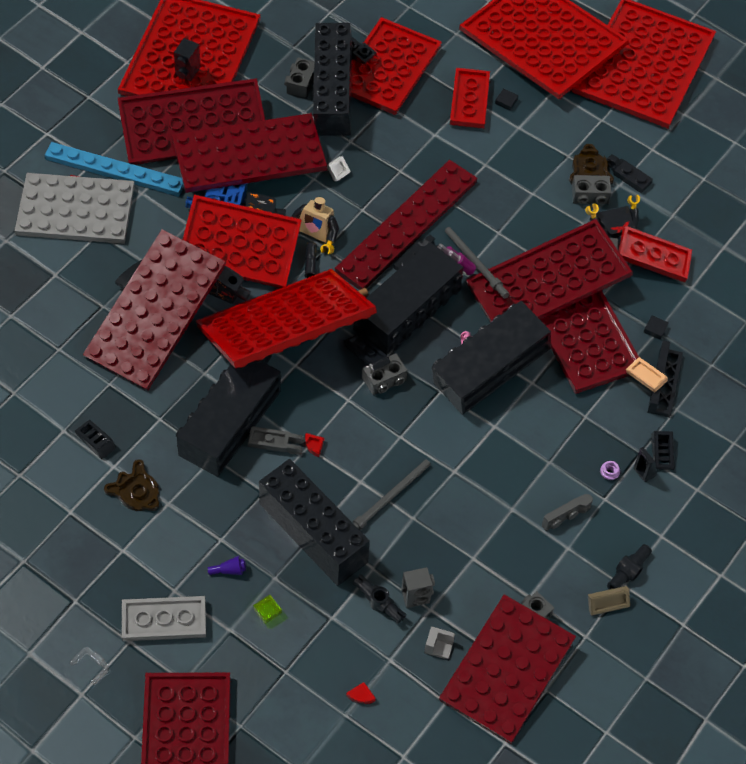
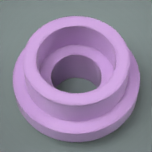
M607 461L601 466L600 473L605 479L614 480L618 478L620 468L616 462Z

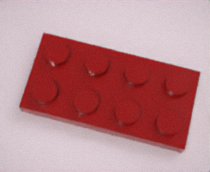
M456 68L450 125L484 129L490 71Z
M628 226L622 229L618 251L626 262L682 282L688 279L692 249Z

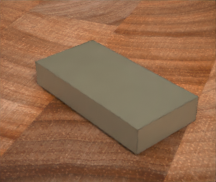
M624 586L588 594L590 614L596 615L630 607L629 588Z

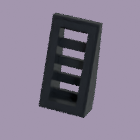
M90 419L75 430L77 436L100 459H103L116 449L113 439Z
M653 431L651 443L656 469L674 470L673 431ZM658 440H666V443H658ZM658 447H667V450H659ZM659 454H668V457H659ZM659 461H668L669 464H659Z
M642 447L639 450L634 470L644 482H647L656 476L657 471L654 459Z

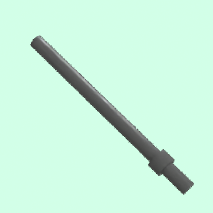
M447 227L445 233L468 259L476 265V268L490 282L493 290L498 291L504 299L508 298L510 294L503 287L500 279L493 276L451 227Z
M425 459L366 513L353 520V524L359 530L363 529L367 525V521L431 466V463Z

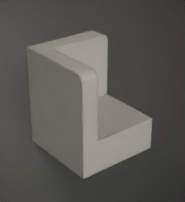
M431 626L424 653L448 660L454 643L455 633Z

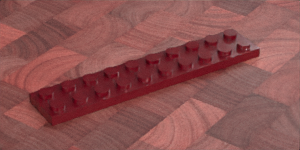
M447 161L335 267V272L359 290L368 288L477 183V177L453 161Z

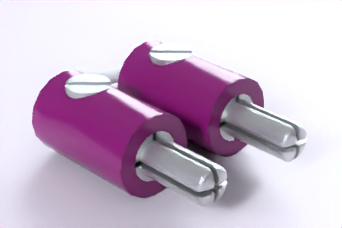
M439 244L438 248L463 266V273L471 275L475 272L476 265L465 255L458 253L450 246L445 247L443 244Z

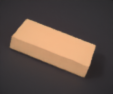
M640 357L626 369L630 376L654 393L668 381L666 375Z

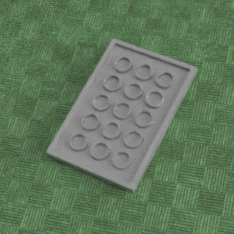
M27 173L15 226V235L125 244L135 187L134 181Z

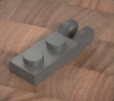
M252 426L248 447L299 455L302 454L303 449L301 446L294 444H303L305 438L302 435L292 434L287 431Z
M591 494L581 495L546 514L542 522L544 530L555 529L566 519L572 520L578 513L584 514L590 510L593 502Z

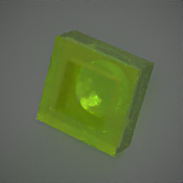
M271 595L253 605L254 611L265 624L282 613V609Z

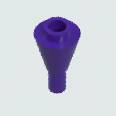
M240 555L220 565L208 567L209 575L218 573L243 575V571H246L245 559H241Z

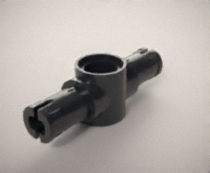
M643 544L635 554L625 555L617 565L616 574L608 582L607 588L609 590L619 588L629 580L633 582L641 573L643 562L651 554L652 549L648 545Z
M362 574L354 580L353 585L365 594L373 610L388 614L397 624L404 620L407 614L394 604V600L389 597V591L385 587L371 584ZM382 597L384 600L377 601L375 598Z

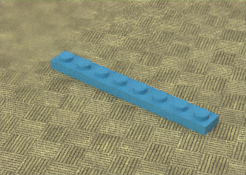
M51 142L45 153V160L117 180L134 181L135 185L178 197L184 187L180 177Z

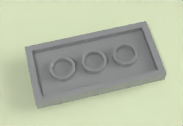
M205 596L122 600V641L206 637Z

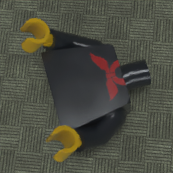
M631 195L628 197L627 201L631 208L624 206L598 212L599 207L594 203L592 204L593 212L590 206L586 207L585 212L591 215L590 221L597 219L608 237L617 238L620 245L622 229L625 226L637 230L639 210L636 208V204L640 202L639 195H636V202H632Z

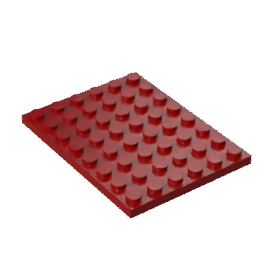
M160 0L118 87V94L134 96L233 82L260 22L261 14L203 0ZM183 38L198 43L200 48L201 68L192 81L181 79L175 74L174 51Z
M492 0L459 26V30L558 99L626 47L629 39L570 0Z
M621 0L608 26L629 39L628 45L575 86L572 93L669 129L715 37L716 31L632 0Z
M329 269L196 320V323L202 333L235 368H242L250 362L263 360L268 355L280 353L291 346H298L301 342L316 339L324 333L334 332L342 326L352 325L360 319H367L377 313V310L373 303L334 270Z

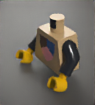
M317 197L315 200H310L308 204L301 205L294 211L291 217L302 220L300 232L325 243L327 242V244L321 246V253H324L326 247H328V254H332L334 252L332 243L336 240L339 225L334 217V210L325 205L324 198Z

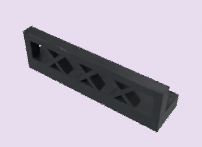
M663 340L656 369L663 374L670 370L674 375L662 386L667 385L671 393L664 395L661 388L655 393L651 391L647 412L670 418L683 352L670 350V342ZM667 357H677V362L670 364ZM664 401L668 409H658V403Z

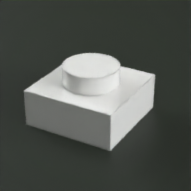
M343 156L336 158L327 165V169L334 181L340 180L351 172Z

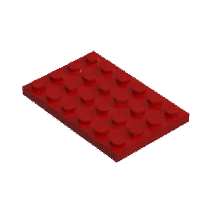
M381 17L364 41L377 54L366 64L352 59V97L396 115L440 49L442 42Z
M194 195L182 240L224 260L226 266L241 275L244 280L282 288L287 285L302 220Z

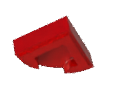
M306 433V448L311 454L319 457L325 438Z
M364 682L346 693V696L353 702L371 704L376 701V698Z

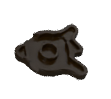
M584 145L580 153L574 156L572 164L574 172L569 177L571 184L573 183L574 175L610 176V184L613 183L614 177L608 171L607 158L605 155L603 157L598 154L599 151L594 145Z
M140 459L133 462L131 474L120 472L116 482L108 483L104 486L105 494L117 497L128 509L155 511L159 507L158 484L152 476L146 473L144 462Z

